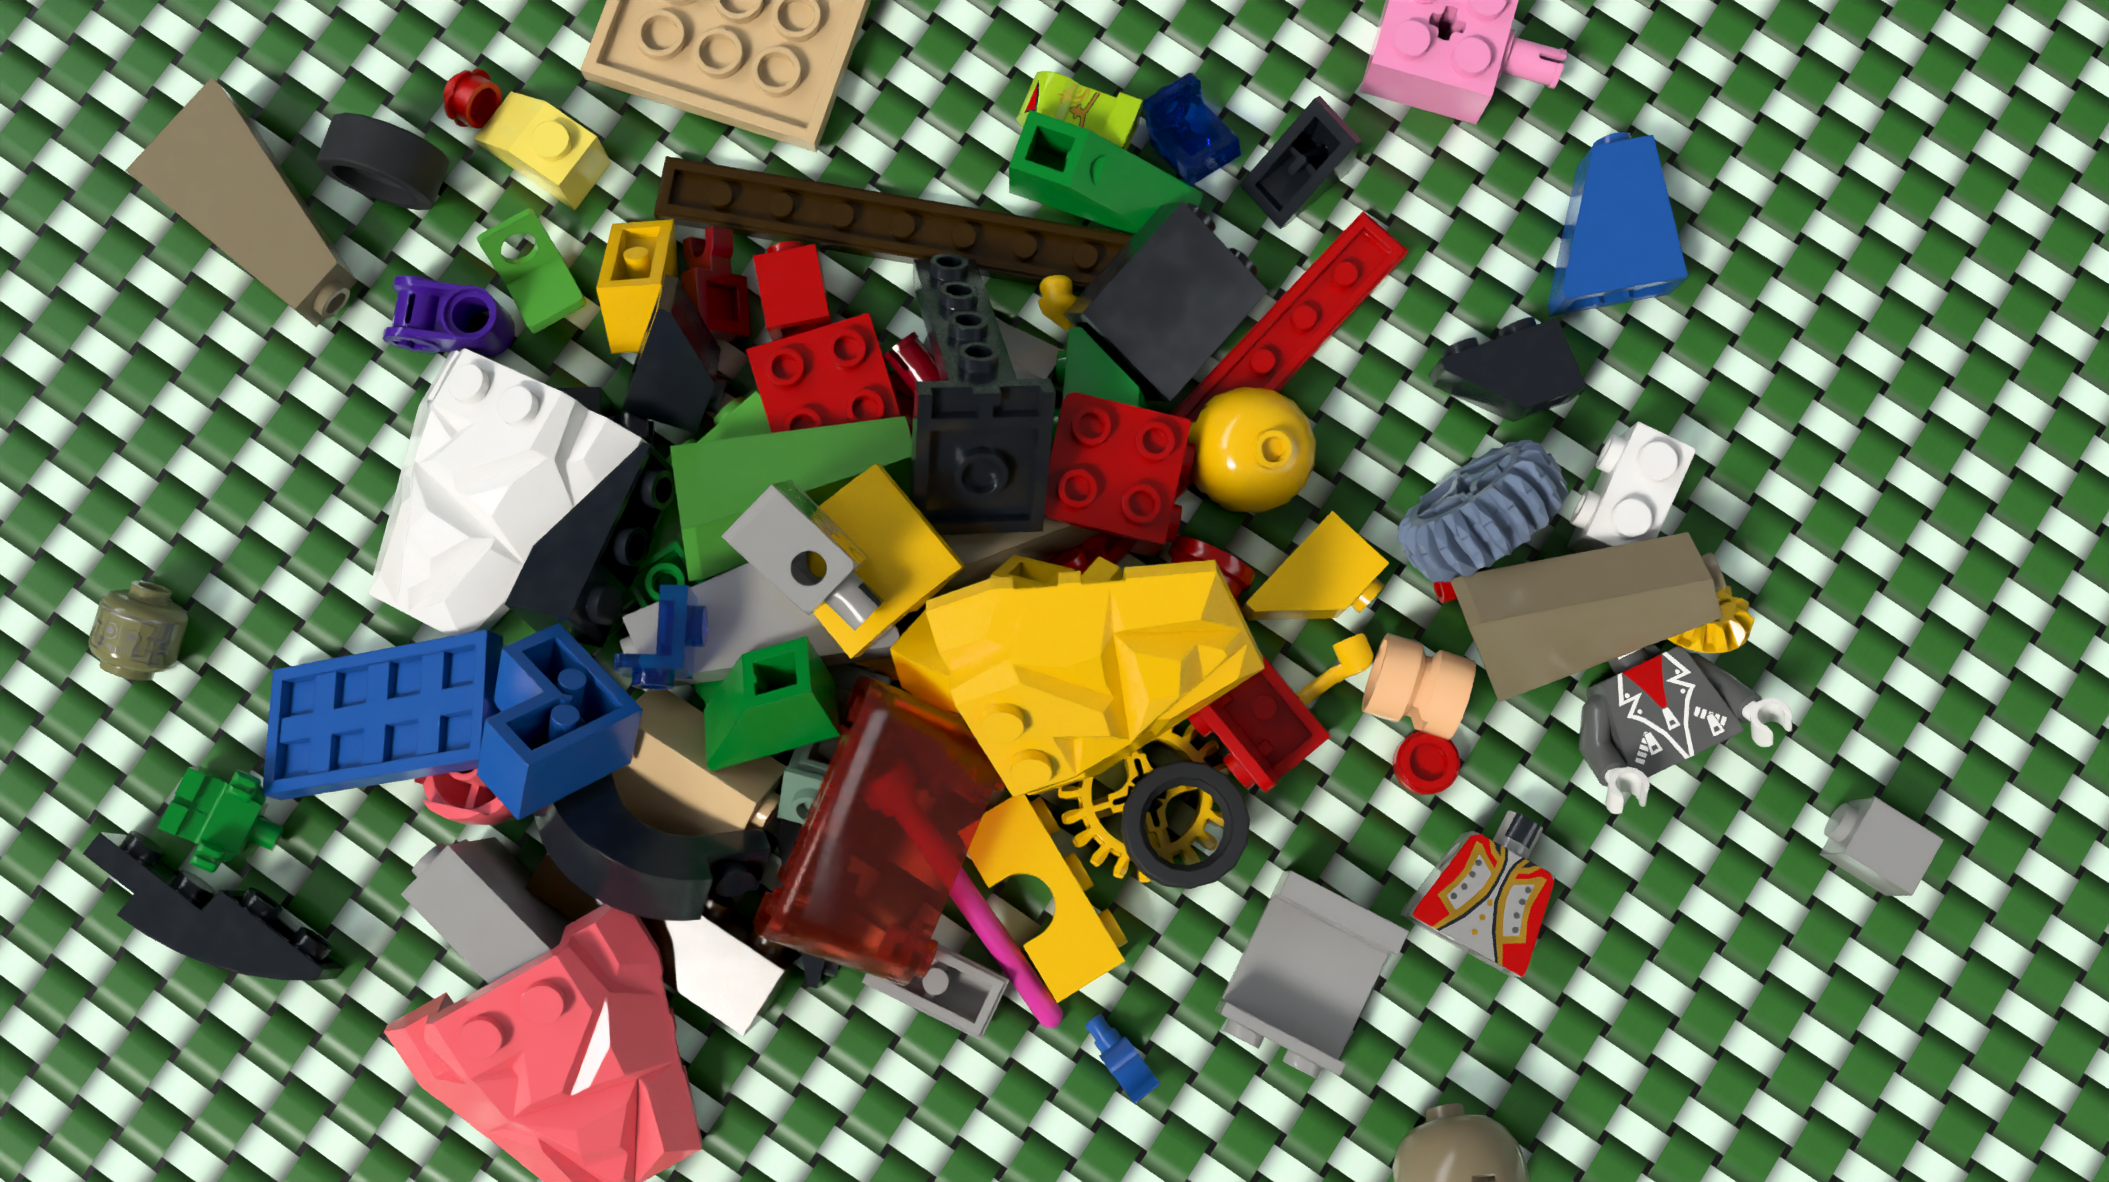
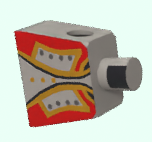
M1507 811L1493 840L1475 831L1462 833L1405 905L1400 916L1508 976L1524 977L1555 878L1552 873L1528 860L1543 828L1519 813Z

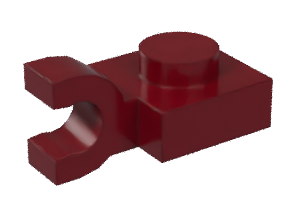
M711 226L705 229V239L691 236L683 239L685 261L692 269L681 273L682 286L714 339L736 343L751 337L747 277L732 274L733 230Z

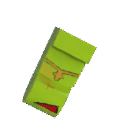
M1039 71L1033 79L1016 119L1023 127L1029 110L1091 130L1128 151L1140 122L1143 100L1119 92L1116 98L1080 85L1062 74L1052 71Z

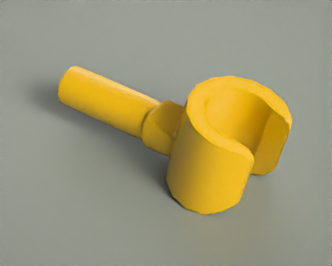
M1363 633L1333 645L1340 664L1328 669L1296 693L1306 706L1337 682L1340 683L1345 678L1352 677L1369 669L1373 662L1374 654L1367 637Z

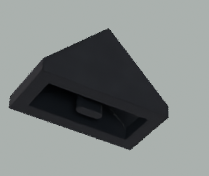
M1318 96L1312 100L1239 186L1279 229H1282L1349 173L1362 140L1323 98Z

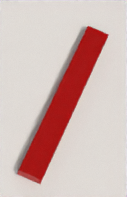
M1362 211L1170 415L1196 422L1200 412L1208 406L1205 404L1214 396L1236 388H1264L1279 393L1406 258L1409 250ZM1190 474L1186 482L1179 480L1174 504L1194 484ZM1101 533L1083 541L1082 544L1074 548H1082L1086 552L1102 546L1108 561L1118 565L1130 552L1132 539ZM1053 555L1041 561L1049 563L1056 556Z

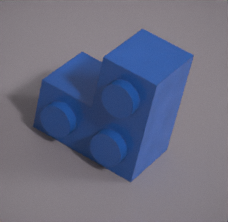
M559 623L502 648L493 701L501 712L485 719L476 775L519 821L630 764L643 709Z

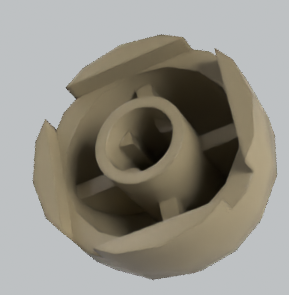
M1461 1103L1446 1104L1426 1110L1424 1113L1427 1123L1407 1132L1397 1147L1392 1166L1393 1182H1531L1527 1164L1518 1141L1508 1129L1486 1115H1466L1464 1105Z

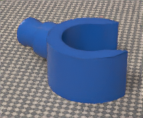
M1099 1014L1088 1021L1086 1030L1095 1039L1094 1044L1101 1052L1099 1057L1134 1104L1161 1084L1126 1036L1122 1037L1116 1028H1111L1103 1015Z

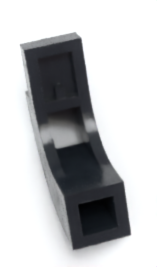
M612 773L534 812L537 829L544 847L557 867L570 881L590 896L615 909L650 919L664 921L701 920L707 896L721 895L733 897L747 891L758 890L771 852L764 828L695 836L675 835L657 830L640 821L626 808L619 797Z

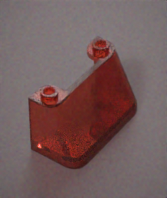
M858 675L846 703V706L851 707L847 720L853 722L851 729L840 726V736L836 737L839 741L786 865L782 863L776 875L784 886L783 888L775 886L772 893L765 891L753 919V924L759 937L841 966L907 986L914 976L923 979L932 965L938 946V941L931 939L991 794L993 790L1001 792L1006 785L963 717L877 679Z

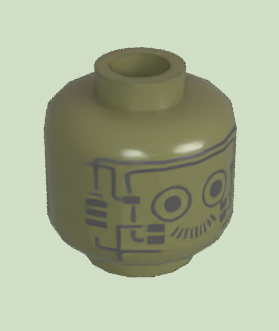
M132 581L129 590H113L101 598L88 645L93 655L101 659L99 666L102 670L126 679L148 681L154 678L155 673L167 671L175 665L189 617L184 608L170 600L172 595L170 589L151 582Z

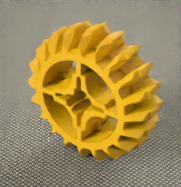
M1192 724L1185 729L1182 736L1172 732L1174 729L1172 727L1149 742L1172 750L1184 761L1206 763L1204 759L1212 756L1219 749L1218 744L1212 740L1207 742L1198 751L1190 743L1199 734ZM1141 748L1124 758L1125 784L1122 789L1092 800L1094 776L1079 781L1078 787L1063 786L1058 789L1059 799L1078 800L1079 809L1063 813L1061 815L1062 823L1064 825H1072L1083 820L1086 830L1073 838L1072 843L1075 848L1085 846L1093 838L1100 847L1092 854L1090 863L1098 867L1105 861L1108 853L1117 856L1118 859L1113 867V876L1119 879L1125 876L1129 861L1132 860L1126 853L1124 843L1110 835L1099 819L1123 813L1125 803L1114 805L1113 802L1125 799L1128 796V790H1133L1135 785L1131 781L1135 780L1138 776L1135 763L1141 778L1154 770ZM1219 764L1213 767L1226 775L1230 773L1226 764ZM1180 785L1162 793V799L1157 798L1153 801L1159 807L1152 813L1156 827L1153 824L1150 812H1147L1145 830L1151 846L1159 856L1174 863L1172 857L1179 854L1186 865L1200 862L1198 855L1191 847L1195 841L1210 851L1218 846L1216 838L1204 830L1207 823L1224 828L1222 813L1212 810L1213 802L1215 801L1211 795L1197 787ZM1197 789V807L1192 822L1186 831L1171 843L1166 829L1168 827L1165 815L1167 803L1175 796ZM1138 869L1139 882H1150L1151 879L1143 875Z

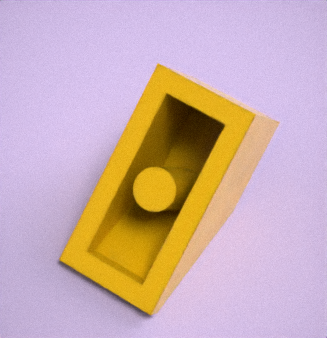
M674 219L616 223L611 226L596 287L611 354L638 353L665 274L678 278Z
M1332 511L1252 595L1240 611L1248 621L1338 618L1349 606H1352L1360 613L1385 587L1377 576L1389 562Z

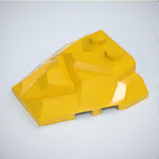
M1216 560L1125 567L1122 580L1081 583V571L1059 572L1058 585L1014 589L1013 576L989 578L926 601V615L938 653L950 670V691L955 706L1013 797L1024 794H1041L1100 775L1264 669L1263 656Z

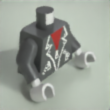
M1676 646L1650 658L1644 647L1608 661L1614 675L1586 688L1588 700L1581 710L1578 748L1599 783L1608 787L1605 801L1607 809L1613 814H1620L1624 804L1622 792L1633 794L1638 799L1639 805L1645 807L1650 786L1648 777L1743 732L1744 729L1740 722H1751L1752 739L1757 745L1761 747L1773 745V732L1764 723L1777 722L1786 731L1790 732L1792 731V712L1787 703L1780 699L1766 698L1762 700L1759 694L1734 675L1698 653H1688L1683 647Z

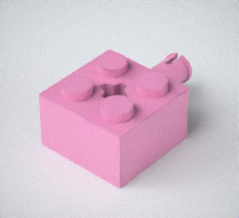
M1386 0L1360 92L1476 125L1491 100L1497 78L1499 79L1502 73L1543 84L1548 88L1554 89L1564 67L1561 61H1565L1567 50L1514 37L1515 30L1511 29L1518 0Z

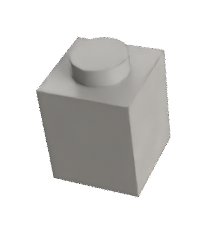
M1878 798L1852 800L1848 804L1844 803L1834 811L1825 826L1824 835L1828 837V840L1819 855L1885 896H1912L1944 839Z

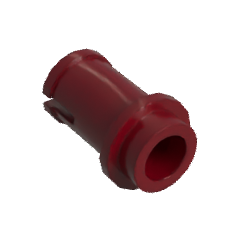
M915 332L906 336L893 347V351L890 350L883 356V359L890 363L913 393L915 391V381H941L934 357L918 339L919 336Z

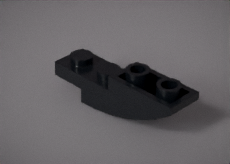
M130 831L126 835L99 832L83 852V855L134 893L117 916L144 935L180 954L213 967L243 975L277 980L317 981L337 979L344 970L342 965L329 956L334 950L332 945L314 931L306 927H300L296 931L278 916L283 909L271 897L250 887L246 892L242 890H219L214 898L211 899L215 893L212 886L187 870H181L178 874L160 860L165 854L164 850L141 833Z

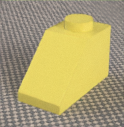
M512 91L474 138L478 145L574 211L611 165V161L596 135L548 102Z

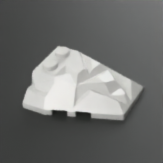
M463 348L460 352L457 350L450 352L419 404L368 594L448 636L486 629L490 630L510 610L505 605V602L533 545L642 442H647L612 420L588 410L576 399L562 391L466 348Z

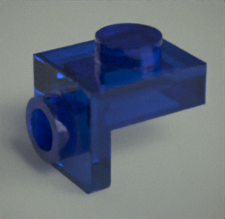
M1188 73L1170 85L1162 87L1143 101L1142 107L1150 144L1190 186L1241 156L1239 138L1204 104L1201 82L1193 73Z
M660 585L656 654L616 653L614 654V669L624 677H632V687L640 689L668 690L674 688L675 678L693 679L695 647H705L707 642V606L697 605V597L688 585Z

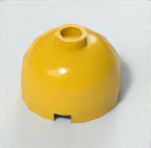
M1242 387L1216 395L1205 404L1208 406L1200 412L1197 421L1192 422L1187 443L1195 444V454L1190 471L1192 481L1202 493H1206L1212 501L1220 504L1218 506L1228 511L1262 513L1288 503L1305 487L1315 466L1316 440L1308 417L1294 401L1273 390Z

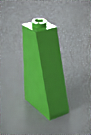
M906 416L670 446L689 581L705 579L749 563L721 536L771 484L793 480L820 506L875 463H880L909 498L912 438Z

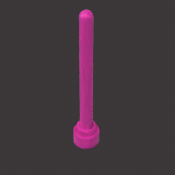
M897 758L875 771L858 787L873 810L881 809L886 817L892 815L895 817L1006 976L1010 978V982L1039 1023L1046 1028H1055L1060 1025L1063 1020L1061 1007L915 801L919 795L913 786L917 779L902 758Z

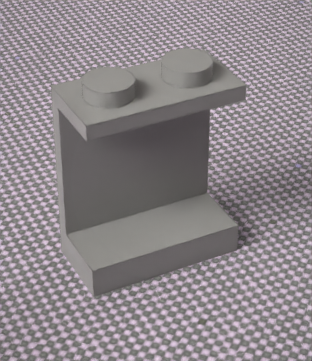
M1293 871L1282 872L1215 1009V1012L1229 1018L1223 1031L1258 1049L1264 1037L1287 1048L1288 1050L1282 1061L1317 1080L1323 1068L1340 1076L1346 1064L1338 1059L1388 955L1399 954L1409 931Z

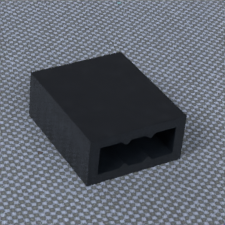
M1184 201L1161 205L1063 314L1075 327H1082L1139 386L1143 396L1148 401L1170 402L1268 292L1255 277L1258 270L1254 263L1235 248L1228 249L1213 233L1216 226L1209 215L1192 203L1186 204Z

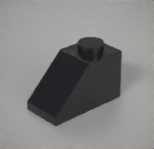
M667 274L664 276L629 376L622 411L696 434L705 410L713 413L717 412L725 390L727 377L717 374L721 349L681 282L676 277Z

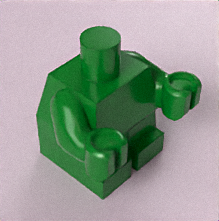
M202 766L187 768L175 792V796L167 807L157 828L199 844L189 864L214 873L222 862L233 860L239 853L245 851L249 842L273 851L285 827L262 818L269 804L265 802L266 796L262 795L263 788L260 785L261 780L237 769L233 778L229 779Z

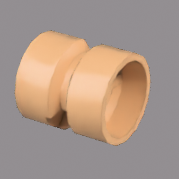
M1387 633L1380 644L1370 670L1362 700V712L1395 723L1403 717L1409 716L1412 719L1414 729L1449 740L1457 731L1466 710L1474 683L1476 663L1474 660L1444 650H1439L1432 657L1426 656L1422 643Z

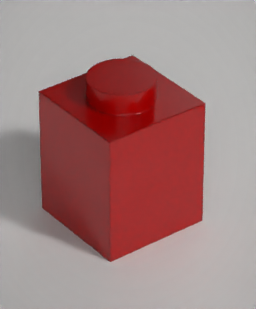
M785 241L770 246L765 254L753 256L766 328L772 341L833 323L822 265L815 244L804 246L799 241Z

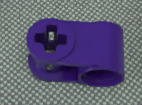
M402 275L394 278L392 288L398 295L392 326L385 328L382 339L386 343L398 348L422 353H450L456 350L460 352L463 348H466L486 358L495 357L503 353L511 345L515 336V323L511 315L485 289L476 286L442 283L417 276ZM481 312H489L487 324L475 333H468L470 320Z

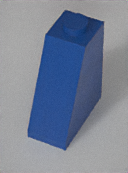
M1619 132L1604 136L1593 143L1591 149L1577 166L1548 300L1550 317L1669 295L1688 277L1654 135L1631 138L1630 133Z

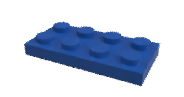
M486 629L273 670L262 795L278 800H286L477 769L485 719L500 713V710L493 701L503 648V636Z

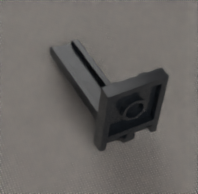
M953 253L937 254L931 259H913V285L941 381H915L909 499L939 535L1043 532L1056 396L1051 379H1017L975 259H966L961 255Z

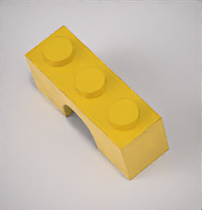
M1025 794L1016 797L1012 796L957 829L955 833L989 889L1013 875L1027 874L1039 878L1051 890L1055 903L1052 921L1042 933L1024 943L1023 947L1058 1003L1125 962L1118 948L1128 941L1109 909L1107 908L1097 914L1084 892L1093 887L1094 884L1076 854L1073 852L1063 858L1050 837L1059 831L1060 828L1043 799L1038 797L1029 802Z

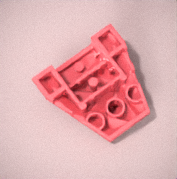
M604 904L565 926L560 945L456 1003L452 1001L446 992L391 1022L384 1030V1033L424 1090L467 1121L486 1138H489L543 1182H644L702 1149V1137L686 1066L681 1063L676 1041L677 1025L673 1007L669 1008L662 978L664 967L660 949L641 918L637 915L629 914Z

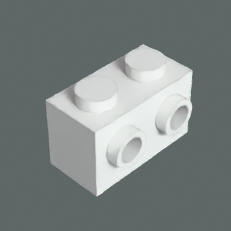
M1639 421L1621 436L1612 434L1603 447L1596 463V468L1602 470L1593 491L1587 489L1572 514L1570 524L1575 525L1576 528L1567 548L1576 553L1657 538L1697 449Z

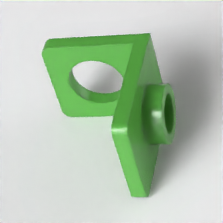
M525 209L478 235L477 241L506 284L525 324L532 333L539 332L585 306L586 300L563 257L532 209ZM517 233H528L535 237V246L528 255L519 259H509L501 254V247L510 236Z

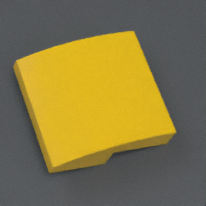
M875 463L819 507L868 557L855 573L884 602L855 631L826 603L814 611L813 614L850 659L860 657L908 612L917 611L927 600L931 599L966 567L880 463ZM809 551L807 556L809 570L818 577H824L827 571L826 561L820 554Z

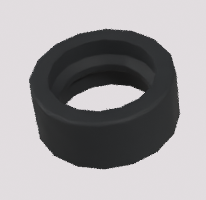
M345 112L333 115L316 164L325 174L361 194L402 208L429 210L434 206L450 161L436 146L408 130L376 118Z
M1180 760L1156 767L1136 783L1123 806L1120 831L1127 855L1143 875L1162 886L1192 889L1218 881L1236 866L1248 844L1250 817L1243 794L1228 775L1206 763ZM1180 785L1197 787L1211 795L1220 807L1224 820L1223 837L1215 852L1204 861L1191 865L1174 864L1159 856L1150 845L1145 830L1147 811L1153 800L1166 789Z

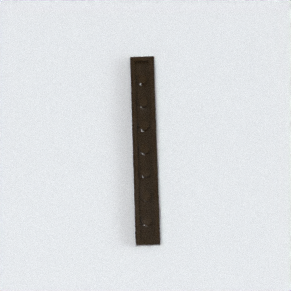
M669 156L665 157L654 210L656 220L674 219V224L700 229L716 226L733 230V234L777 242L799 241L804 246L815 244L816 248L907 264H913V259H931L937 254L953 253L961 255L966 259H975L980 274L984 277L1039 286L1041 281L1048 276L1065 275L1072 280V291L1083 293L1134 236L1109 230Z

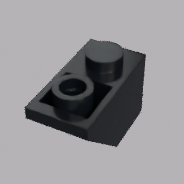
M1534 317L1518 320L1499 330L1500 338L1479 345L1476 337L1454 343L1441 351L1443 358L1438 361L1428 375L1433 387L1511 422L1566 404L1586 387L1558 317L1540 324L1536 323Z

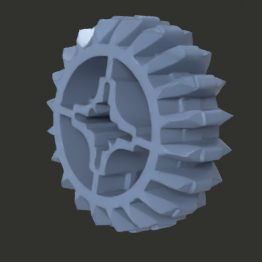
M1532 440L1508 442L1500 449L1492 448L1485 455L1477 459L1473 458L1467 465L1460 469H1454L1450 476L1443 481L1437 482L1430 492L1420 496L1418 504L1408 509L1405 518L1402 519L1398 527L1399 534L1397 539L1404 548L1403 553L1412 566L1417 568L1432 583L1450 582L1451 579L1461 575L1463 577L1472 576L1478 569L1485 566L1491 567L1496 560L1505 555H1511L1512 551L1519 545L1529 542L1531 536L1536 531L1547 527L1549 518L1559 512L1563 505L1562 503L1569 493L1566 488L1567 483L1560 473L1562 469L1551 453L1547 454L1540 443H1534Z

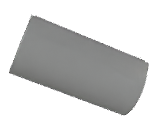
M892 921L862 983L981 1040L1010 978Z

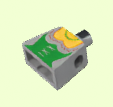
M793 480L771 484L721 536L807 615L812 614L826 603L855 631L884 602L855 573L868 557ZM809 551L820 554L826 561L827 571L824 577H818L809 570L807 565Z

